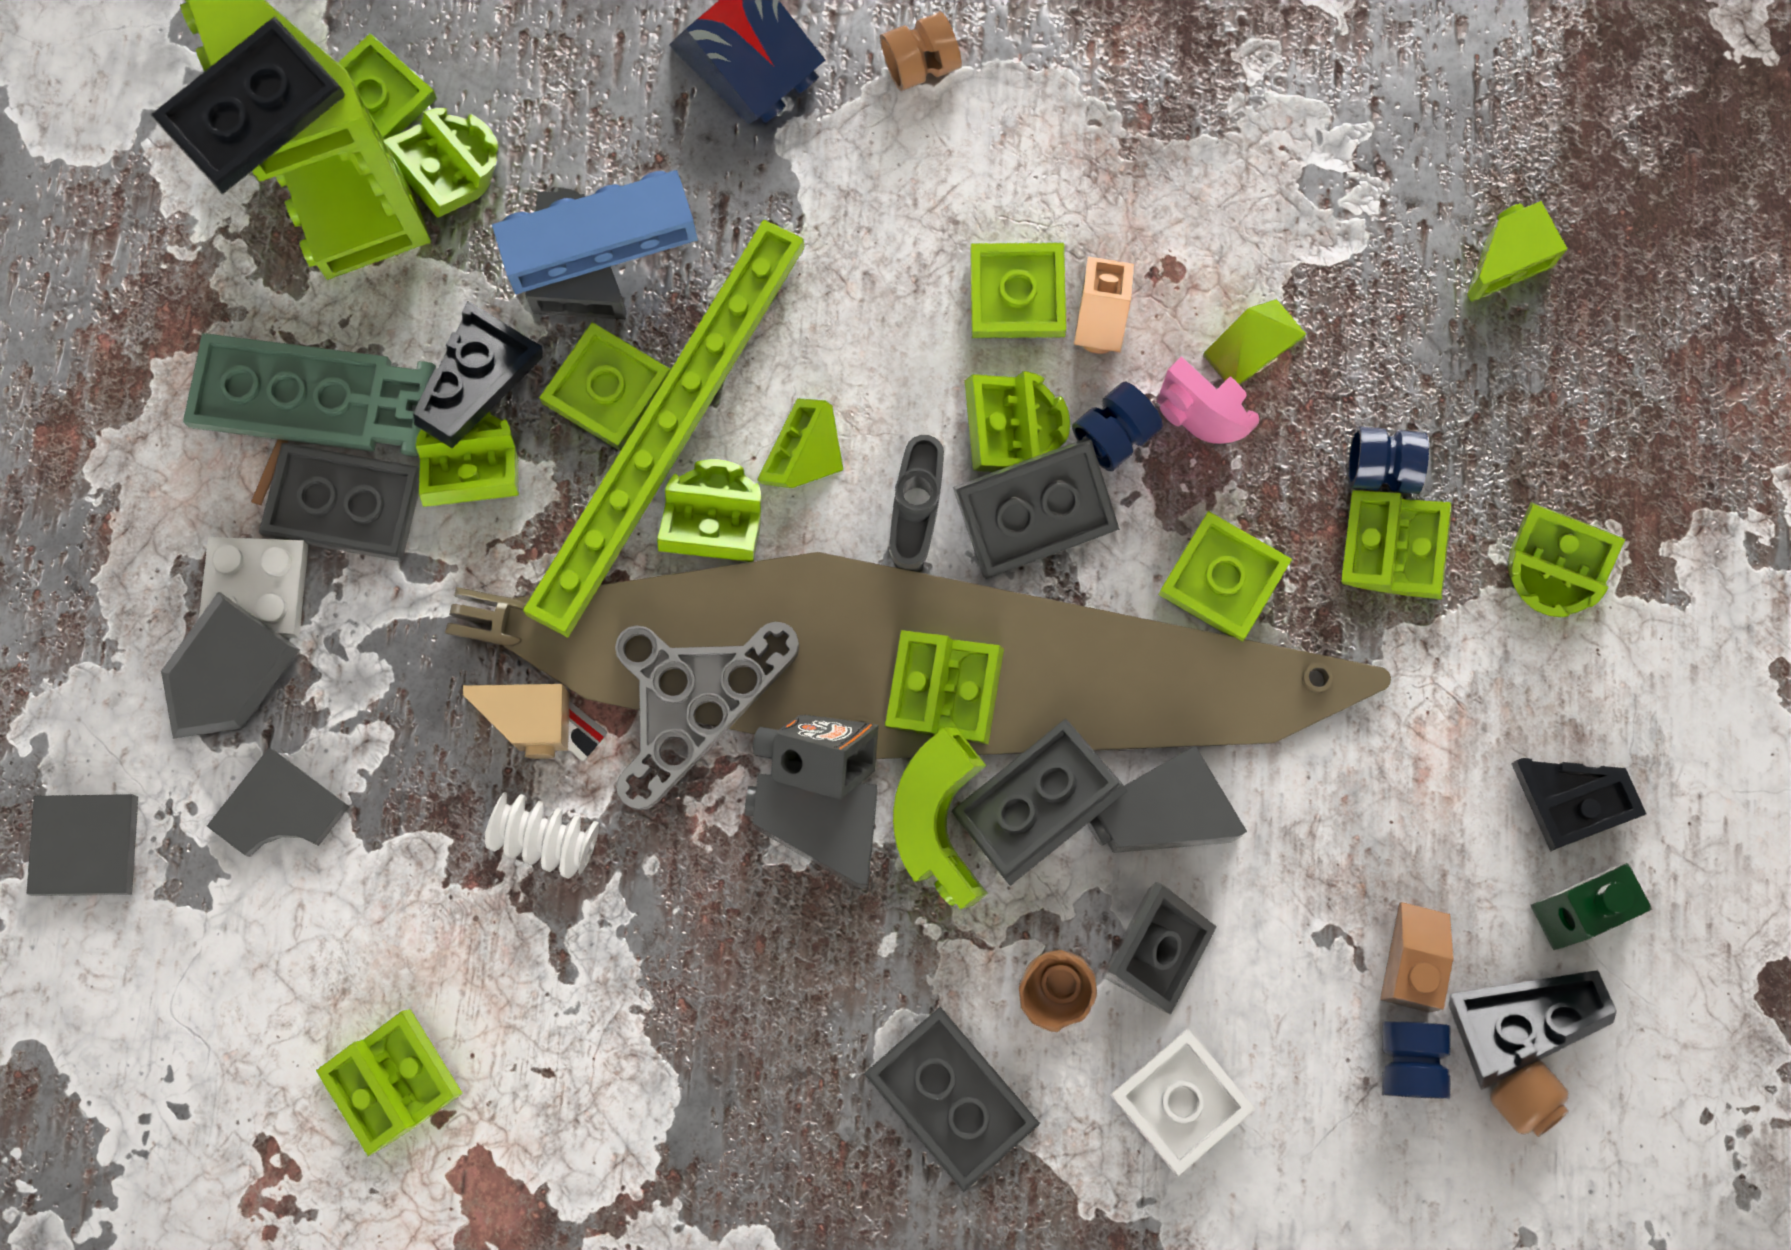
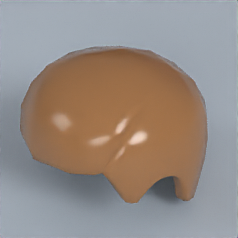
M1055 950L1039 955L1028 964L1020 979V1007L1032 1024L1050 1032H1059L1068 1025L1082 1022L1091 1011V1007L1097 997L1095 974L1082 957L1067 951Z

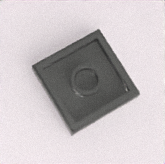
M133 794L34 796L26 895H132L138 796Z

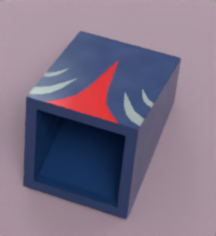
M719 0L669 44L674 52L747 124L752 123L759 117L767 123L786 107L781 98L793 88L798 94L807 89L820 77L815 69L826 61L779 0Z

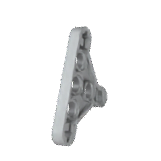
M782 622L767 623L744 646L670 648L653 631L638 625L628 627L621 632L616 640V655L621 663L639 680L640 754L622 771L618 778L616 788L622 802L633 809H650L675 786L794 662L799 652V642L797 634L792 627ZM770 634L776 638L785 634L789 637L785 642L789 651L784 656L778 652L772 654L766 661V665L774 669L768 675H765L760 665L747 656L755 650L758 657L761 658L769 648L765 639ZM645 636L650 639L653 647L652 653L645 661L632 662L626 657L625 647L631 638ZM748 667L757 675V684L749 693H736L730 687V675L737 668ZM670 669H679L687 675V687L679 695L670 696L661 690V677ZM712 702L722 708L723 718L716 728L703 729L697 725L695 713L703 703ZM675 737L683 739L689 749L687 758L679 765H668L661 757V748L664 742ZM652 756L657 766L671 774V776L663 783L661 777L657 774L648 784V788L652 792L647 799L638 795L632 800L629 794L633 788L628 782L633 776L643 779L653 770L644 764Z

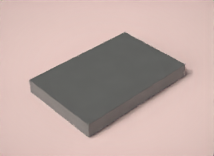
M1088 438L953 487L977 561L985 579L1120 530L1092 441Z
M282 443L259 533L267 538L304 540L311 546L402 562L419 495L420 467Z
M1064 719L951 812L1005 881L1011 886L1124 795L1127 790L1069 721Z
M941 1007L937 1008L864 1073L963 1192L970 1188L1040 1125V1122Z

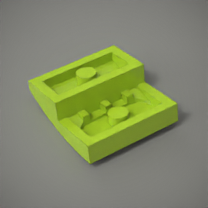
M1352 490L1342 584L1404 596L1442 599L1452 512L1451 502L1402 499L1401 493Z
M901 630L885 727L934 736L943 727L957 728L967 742L989 745L1004 648L994 644L953 640L945 635Z
M411 1009L401 1011L365 1039L353 1042L316 1070L367 1156H371L391 1144L463 1094Z

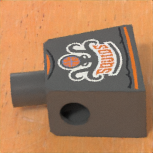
M799 715L779 730L759 727L753 740V754L758 757L772 759L771 776L775 782L828 797L842 799L875 772L879 725L812 715Z

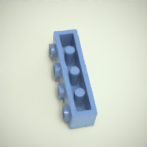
M677 170L667 173L655 171L645 175L640 181L623 186L607 185L597 190L593 195L576 200L572 198L560 199L553 202L549 208L532 213L516 212L506 216L503 221L492 224L506 275L515 295L698 241L694 220Z

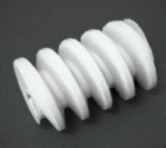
M503 792L493 809L486 828V848L495 852L504 845V853L510 858H515L522 852L523 862L529 865H533L541 858V866L545 871L551 872L560 863L559 870L562 877L569 879L577 871L580 875L593 853L599 833V822L594 821L586 832L580 831V815L575 814L567 826L562 824V809L557 807L551 816L546 819L543 817L544 802L538 801L532 810L527 812L525 811V795L520 794L512 805H508L507 792Z

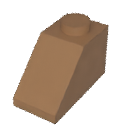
M1400 902L1380 1000L1425 1012L1444 1010L1453 964L1450 914Z

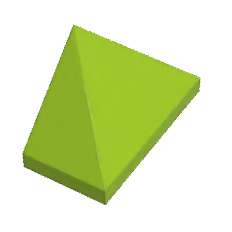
M1277 299L1248 308L1204 352L1203 356L1224 381L1231 376L1241 385L1303 339L1306 333Z
M796 399L757 481L763 485L792 489L844 470L833 406L826 400Z

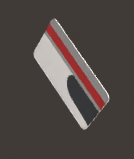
M569 701L568 750L581 761H585L607 735V731Z

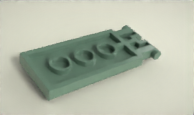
M202 333L183 423L188 428L372 452L375 451L376 443L401 446V454L418 457L416 440L421 429L414 425V411H411L412 405L417 406L434 369H436V365L426 361H418L416 369L391 366L392 362L387 356Z

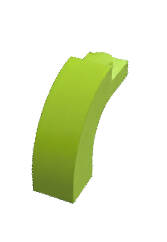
M943 727L916 752L904 770L895 795L893 827L901 860L914 882L929 879L934 875L937 878L934 885L941 897L951 906L957 904L962 910L974 906L988 893L954 850L948 836L947 815L955 794L963 785L984 769L986 765L957 728Z

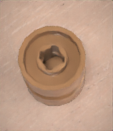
M941 11L917 20L915 28L912 30L903 25L880 35V43L886 65L895 85L900 91L924 83L928 73L937 78L962 67L961 54L955 34L947 17Z

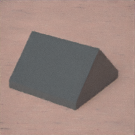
M1155 882L1143 897L1101 977L1171 1015L1217 926L1167 887Z

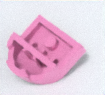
M1182 356L1167 370L1157 402L1160 404L1159 408L1164 417L1173 425L1180 426L1182 424L1191 434L1203 441L1225 444L1246 437L1259 424L1258 413L1254 411L1246 412L1242 406V402L1247 396L1246 392L1231 376L1216 389Z

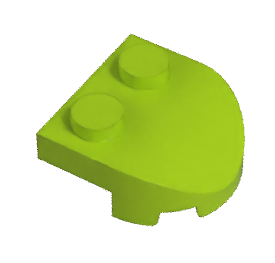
M446 108L430 109L424 111L422 124L384 140L407 183L437 218L480 198L486 192L493 179L497 163L498 143L491 129L472 114H469L467 119L458 116L447 115Z
M1023 371L1016 377L972 374L964 380L973 471L995 472L1058 449L1067 441L1070 432V416L1067 405L1062 396L1055 397L1042 384L1045 380L1042 376Z
M489 411L453 449L421 429L416 440V449L420 458L419 497L423 507L519 496L518 453L506 419L500 420L492 416Z
M721 459L697 461L693 470L684 473L680 477L675 473L665 488L666 503L657 538L658 551L754 562L761 526V491L759 484H754L745 476L742 466Z
M1530 503L1508 556V572L1512 585L1527 605L1537 612L1548 616L1568 617L1570 614L1580 612L1587 607H1593L1602 599L1609 588L1606 582L1626 539L1545 507Z

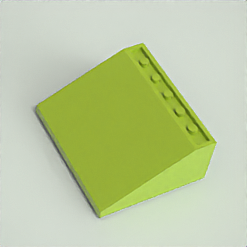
M186 0V3L180 4L182 14L193 35L199 33L203 46L196 48V53L204 71L275 16L341 86L346 95L252 171L259 182L276 177L281 187H288L291 199L285 200V205L294 226H302L306 239L299 241V244L310 268L317 265L324 277L329 280L432 242L418 203L347 70L265 0Z

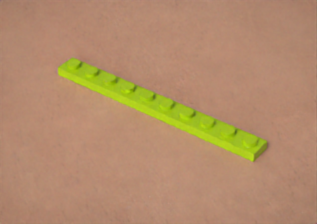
M763 219L525 605L523 611L527 617L567 638L570 636L805 248L804 238Z

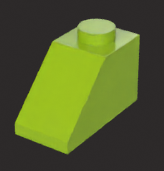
M1542 201L1525 208L1522 203L1516 204L1497 216L1498 221L1486 238L1467 293L1471 302L1553 268L1566 252L1567 247Z

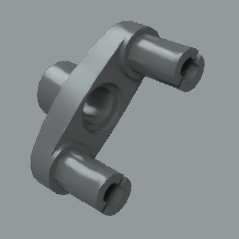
M930 435L916 436L906 446L898 480L895 485L891 521L890 556L894 562V567L920 572L923 569L924 562L928 556L937 518L943 475L944 448L938 439ZM913 488H920L930 495V499L921 505H914L905 500L904 494Z

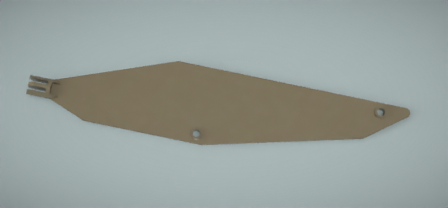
M822 552L600 585L568 638L525 615L523 609L531 596L510 598L456 587L455 597L465 601L494 606L496 609L495 611L466 605L451 604L449 615L462 620L489 625L492 628L491 631L455 623H447L445 634L502 645L586 700L640 711L639 680L621 663L615 650L617 638L628 627L636 625L647 627L670 648L744 646L767 623H786L793 628L798 637L799 652L797 657L729 729L755 735L759 727L779 730L799 715H812L879 725L876 759L913 758L916 752L933 737L885 727L901 630L945 635L953 640L994 644L1004 648L989 745L968 742L977 755L1022 754L1064 719L1069 721L1094 751L1193 747L1195 745L1197 747L1271 744L1387 689L1391 683L1390 673L1383 667L1247 639L1242 642L1232 636ZM770 634L765 639L769 648L763 656L759 658L756 651L753 650L747 657L756 661L764 674L768 675L774 668L767 666L766 661L775 652L780 653L782 656L788 653L789 650L785 642L789 637L783 634L781 637L776 638ZM645 636L631 638L625 647L626 657L632 662L645 661L652 653V643ZM748 667L737 668L730 675V687L736 693H749L757 684V675ZM679 669L666 671L660 680L661 690L670 696L681 694L687 687V675ZM1311 671H1318L1322 674L1324 682L1321 687L1314 686L1310 682L1309 674ZM712 702L703 703L695 713L696 723L715 727L721 723L723 718L722 708Z

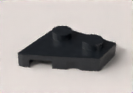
M1521 758L1511 763L1550 851L1647 814L1626 768L1609 766L1598 768L1586 767L1580 763L1561 762L1560 764L1532 761L1533 759Z

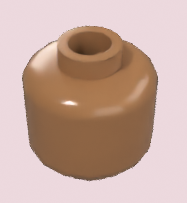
M1541 1060L1527 1065L1519 1071L1497 1081V1085L1490 1094V1100L1494 1107L1519 1134L1534 1132L1539 1137L1555 1126L1569 1112L1564 1106L1569 1098L1567 1089Z

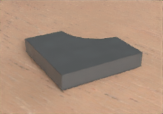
M269 747L211 819L207 827L242 854L250 857L264 844L282 837L303 838L319 846L350 806Z

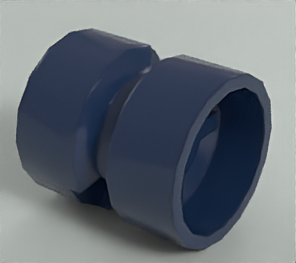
M1121 382L1102 399V409L1092 407L1072 425L1077 441L1085 438L1091 439L1098 463L1107 471H1114L1133 454V444L1143 446L1163 428L1162 418L1151 401L1138 388L1128 382Z
M1357 426L1352 437L1349 453V486L1351 488L1378 490L1385 483L1392 492L1419 494L1425 483L1429 461V438L1427 433L1397 430L1394 436H1389L1384 428Z
M1383 1022L1382 1051L1393 1057V1062L1387 1064L1382 1072V1095L1450 1099L1451 1075H1449V1069L1440 1064V1059H1444L1451 1054V1026L1419 1022Z

